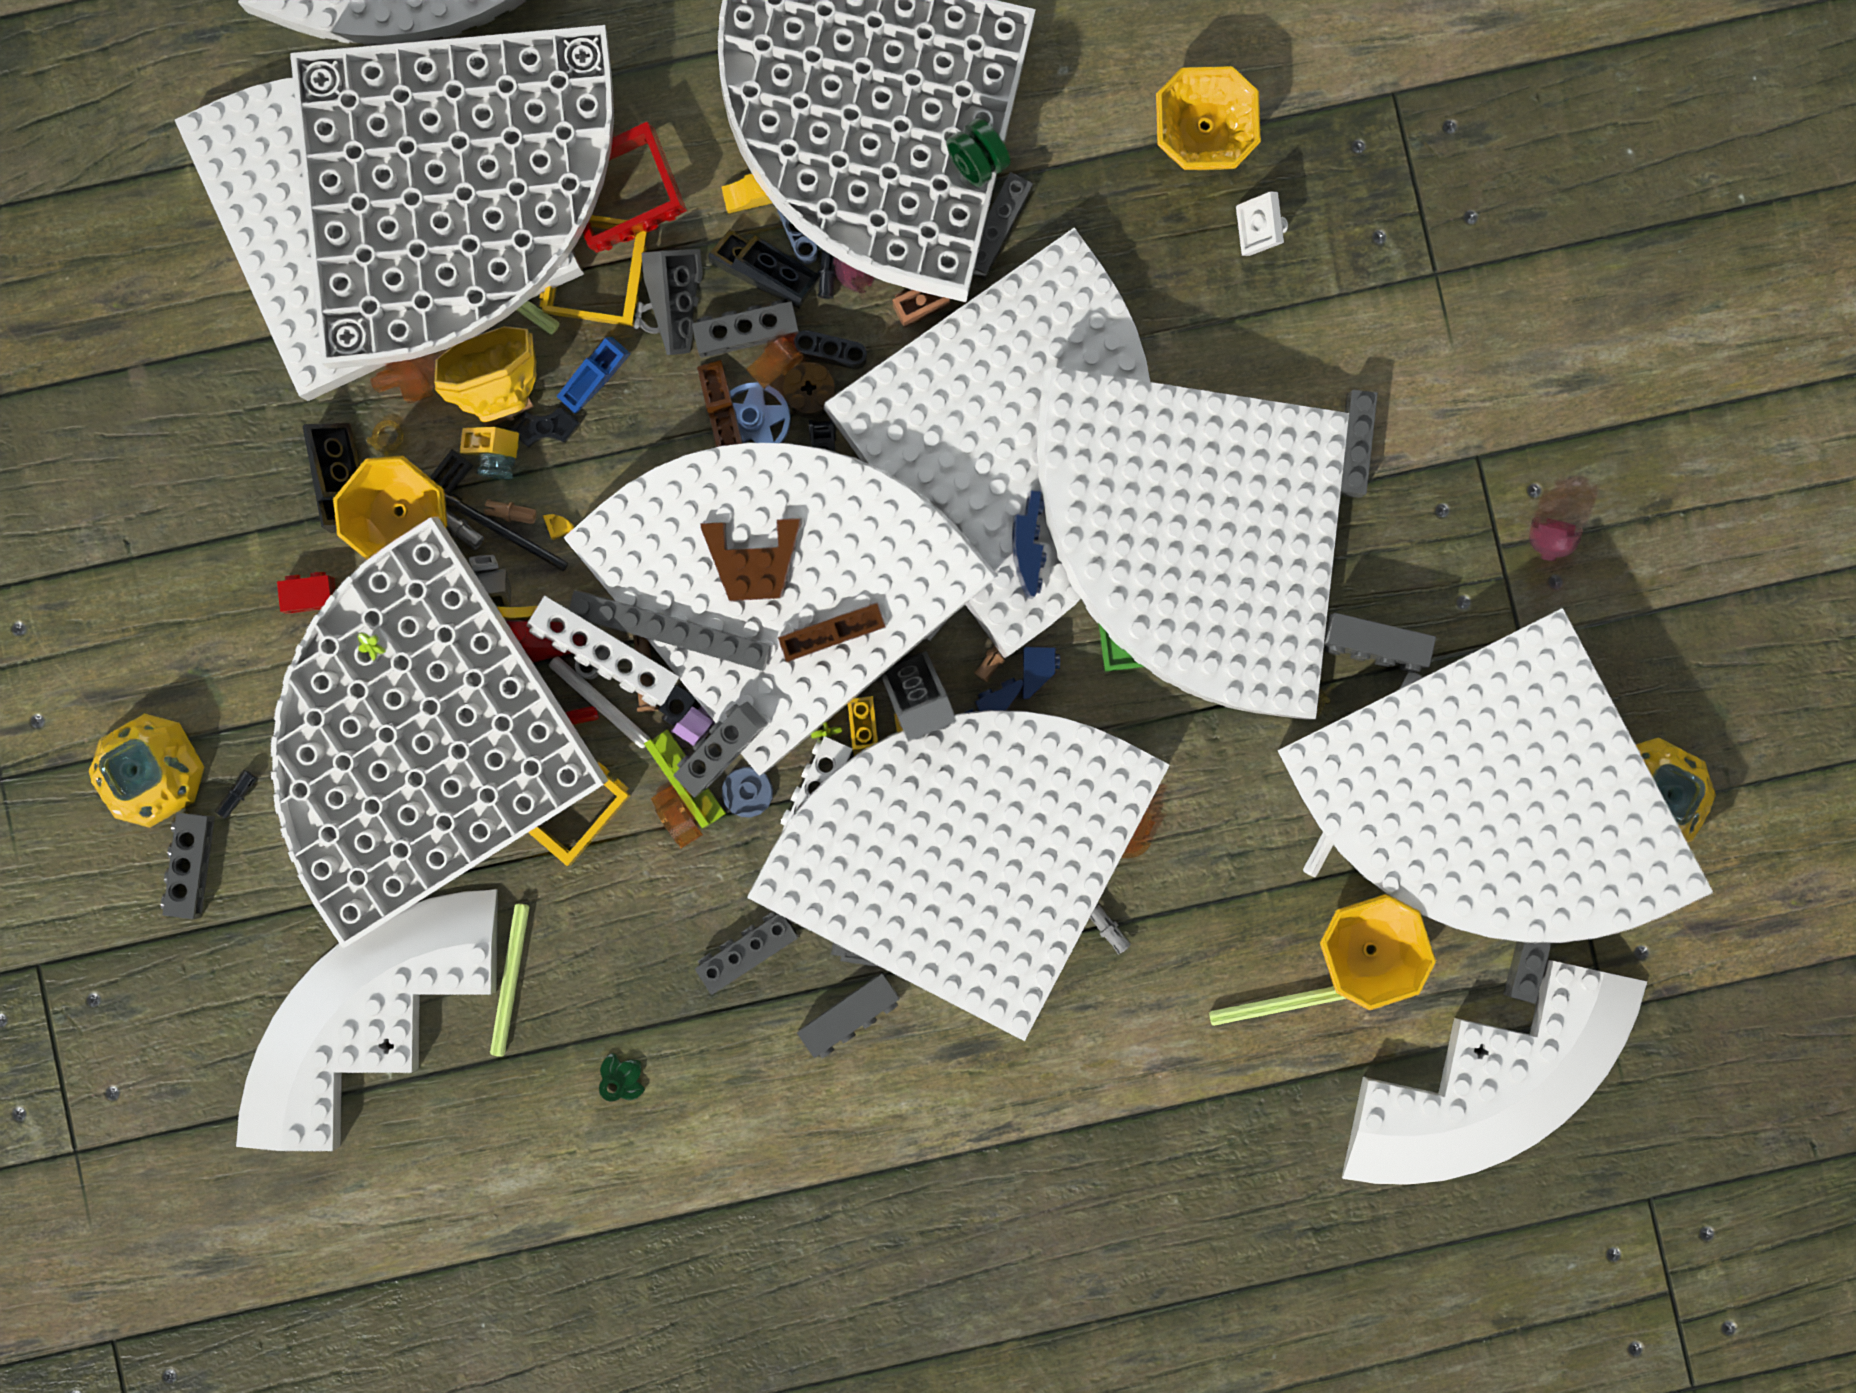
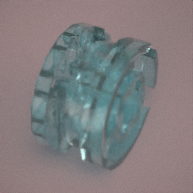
M479 454L478 460L481 462V465L477 468V475L495 479H513L514 472L511 469L515 465L514 457L508 456L507 459V457L501 454Z

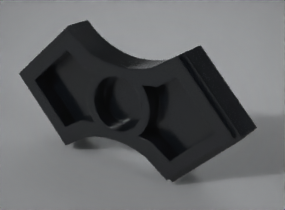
M559 407L553 413L546 416H533L524 411L509 430L518 432L519 440L530 448L534 443L542 439H556L565 444L581 424Z

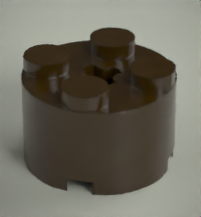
M801 363L788 371L783 384V392L788 406L792 411L804 418H817L826 413L824 410L825 403L836 395L831 374L824 366L816 363ZM807 386H812L815 389L812 391V395H807L805 391Z

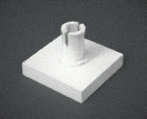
M1268 192L1236 205L1242 256H1250L1284 243L1283 233L1288 228V222L1286 218L1280 215L1278 192Z

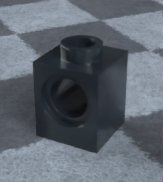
M674 685L666 701L658 711L664 714L662 716L663 720L675 726L676 723L685 717L692 706L695 707L698 701L692 694ZM676 700H681L684 704V710L680 714H674L671 710V705Z

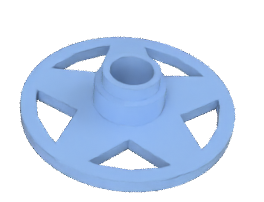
M746 383L730 391L731 398L748 390L743 404L733 403L743 444L750 439L755 443H782L789 432L791 423L789 406L784 397L773 387L762 383ZM763 390L774 395L782 405H765ZM785 420L780 435L774 441L770 427Z

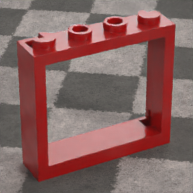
M648 122L613 137L609 161L648 143L670 201L597 235L594 234L592 226L588 221L583 235L588 247L596 253L605 249L609 251L613 248V245L619 242H629L636 237L637 233L642 231H653L658 228V224L665 221H674L677 216L687 211L656 130Z

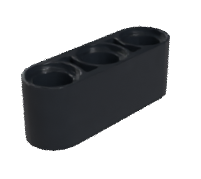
M808 330L800 331L795 336L794 345L796 351L804 358L851 369H860L867 362L866 348L859 342ZM803 339H810L813 341V345L810 349L804 350L799 347L800 342ZM833 344L837 346V353L834 355L825 354L824 349L827 345ZM854 350H858L863 356L859 361H852L849 358V354Z

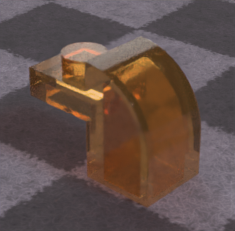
M781 337L770 344L764 350L765 352L746 370L765 389L781 374L785 376L803 358L785 337Z
M409 361L391 362L394 371L383 370L376 373L377 377L370 379L373 389L378 393L399 386L403 399L409 404L433 396L426 375Z
M673 785L651 798L657 815L680 848L703 835L697 822L685 807Z
M1144 813L1121 858L1138 857L1150 847L1151 843L1142 838L1144 834L1149 836L1154 821H1151L1153 815Z

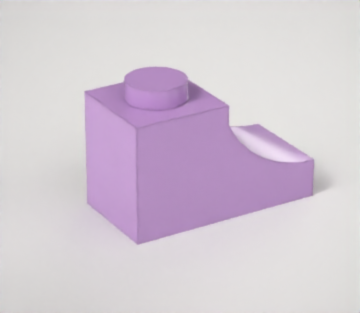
M692 706L685 717L676 724L672 732L695 746L701 739L706 737L715 722L702 706L699 709Z

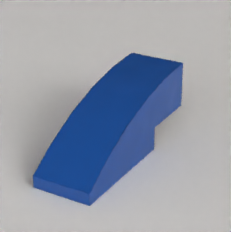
M613 337L605 338L591 357L583 361L556 397L574 413H577L608 382L631 353Z

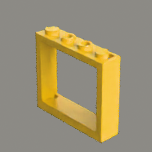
M594 215L589 220L592 227L610 229L628 221ZM642 231L637 233L635 237L623 317L554 307L556 287L552 288L551 286L546 287L545 291L540 293L539 298L541 299L540 307H542V311L550 315L634 327L635 307L639 302V296H637L639 282L642 281L643 271H641V253H646V235L649 232Z
M600 762L597 763L609 780L604 786L617 797L571 851L540 825L528 832L566 866L573 864L631 796L627 792L629 788L618 778L616 781L611 779L607 775L610 771Z

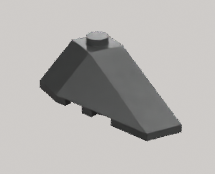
M700 249L641 253L644 281L667 355L690 353L693 337L692 324L694 323L692 316L694 306L698 305L699 299L696 297L698 283H701L702 280Z

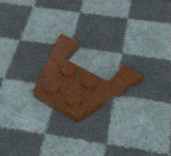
M802 518L777 519L778 547L728 550L726 522L700 524L701 531L729 601L783 598L793 551L796 548L799 528L802 525Z

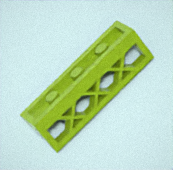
M669 729L644 743L702 828L708 827L726 814L709 787L694 798L673 776L679 769L677 764L686 754Z

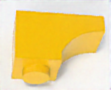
M753 174L744 175L743 179L722 186L727 213L772 204V201L757 183Z
M497 427L463 428L460 453L496 458H516L519 433Z

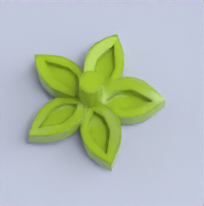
M360 632L358 634L361 644L357 650L361 652L368 651L373 661L377 658V653L384 654L386 652L383 647L377 644L379 642L377 635L370 637L366 633Z
M827 722L822 725L823 730L812 733L811 737H830L833 734L841 733L842 729L841 727L828 728Z

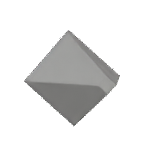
M494 555L469 558V565L474 573L498 569V563Z

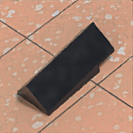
M730 229L708 255L710 264L780 300L792 301V305L798 309L801 308L820 276L755 235L748 241Z
M350 423L304 424L303 432L321 527L332 534L337 532L333 498L360 466Z

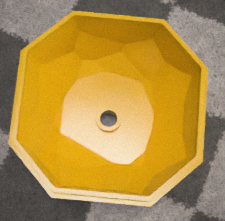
M404 456L365 459L333 498L337 535L366 560L431 517H439L445 528L448 526L444 489ZM398 506L402 507L404 510L402 516H399L396 513V509Z
M1388 894L1337 909L1320 941L1335 992L1368 1010L1419 995L1436 963L1420 911ZM1368 945L1374 946L1372 954L1366 952Z

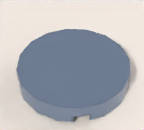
M742 767L734 770L727 776L722 786V797L726 807L732 813L740 817L751 818L762 814L769 807L773 799V786L765 773L759 776L752 767Z

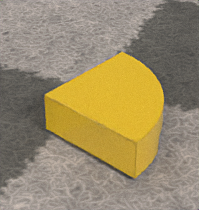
M554 514L543 516L552 540L566 536L575 528L569 520L562 516Z

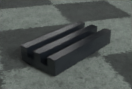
M453 449L450 450L430 476L435 482L455 457L457 461L438 483L443 488L463 463L462 469L444 490V492L450 495L474 466Z

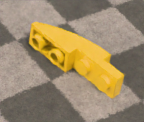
M873 696L854 698L848 703L854 757L862 752V750L878 742Z

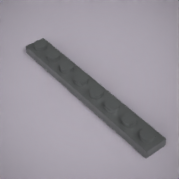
M579 590L573 591L569 611L586 621L764 671L766 669L771 649L769 644Z

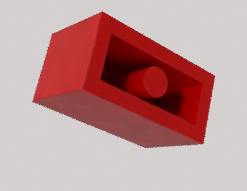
M326 572L310 573L308 578H301L300 575L285 576L284 581H277L280 612L286 614L321 610L328 598L336 591L335 578L326 575Z

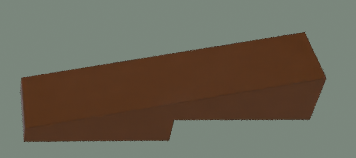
M719 360L698 366L697 370L716 447L743 444L722 361Z
M874 603L777 638L785 660L789 662L886 628L878 603Z

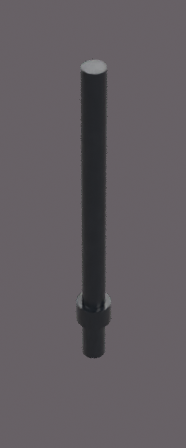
M444 492L448 509L454 512L459 511L562 571L566 569L568 562L465 504L462 502L463 499L455 494L451 496Z

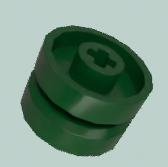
M979 117L965 126L964 133L958 131L946 140V147L952 161L961 174L976 187H981L991 180L992 172L997 174L1010 166V156L1000 136L991 125Z

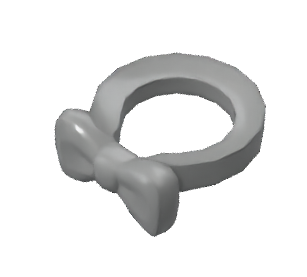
M638 302L634 328L639 329L641 327L651 334L659 333V327L651 328L641 320L642 312L653 309L652 304L649 303L643 306L642 302Z

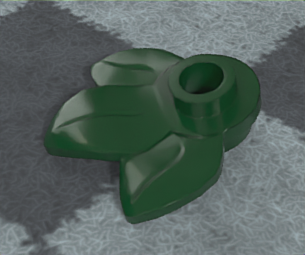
M614 1053L609 1054L600 1067V1074L603 1079L599 1084L600 1096L609 1102L617 1101L620 1098L630 1101L641 1096L645 1091V1088L637 1082L642 1069L641 1061L628 1060L620 1063ZM615 1084L617 1087L616 1092L609 1093L607 1086Z

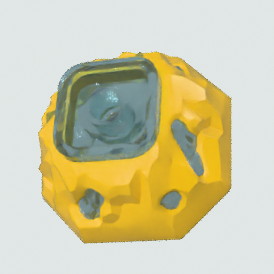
M143 714L99 739L93 762L89 769L91 783L115 819L150 828L195 802L204 765L180 723ZM135 766H137V774L133 771Z
M1659 737L1636 744L1635 746L1684 839L1687 843L1693 841L1705 822L1707 815L1710 813L1716 796L1705 761ZM1668 790H1670L1672 793L1670 799H1668L1667 796Z

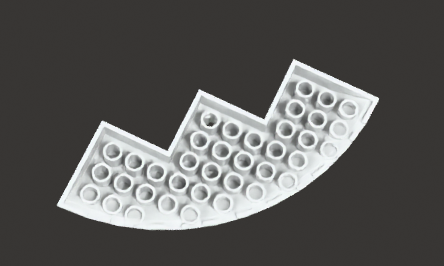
M498 889L463 891L417 902L344 949L338 943L317 961L290 991L273 1016L257 1047L246 1078L240 1105L236 1147L276 1151H334L339 1148L341 1143L342 1072L412 1073L419 1069L420 994L491 995L497 992ZM388 1039L390 1044H394V1048L390 1050L386 1047Z
M1547 959L1530 1034L1454 1018L1439 1093L1363 1077L1342 1178L1374 1184H1419L1444 1181L1492 1167L1536 1145L1563 1125L1591 1097L1609 1074L1623 1050L1639 1014L1647 981ZM1475 1048H1482L1481 1053H1474Z

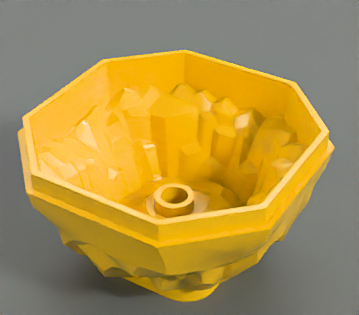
M1233 66L1180 68L1156 93L1158 146L1184 170L1235 169L1261 142L1259 91ZM1200 125L1207 126L1209 129L1203 130Z
M504 326L452 346L435 360V390L445 401L457 404L462 411L475 414L482 422L492 421L524 409L528 404V396L533 389L537 377V361L532 333H529L528 329Z

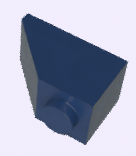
M1024 647L1023 700H1028L1055 674V669H1060V654H1055V648Z

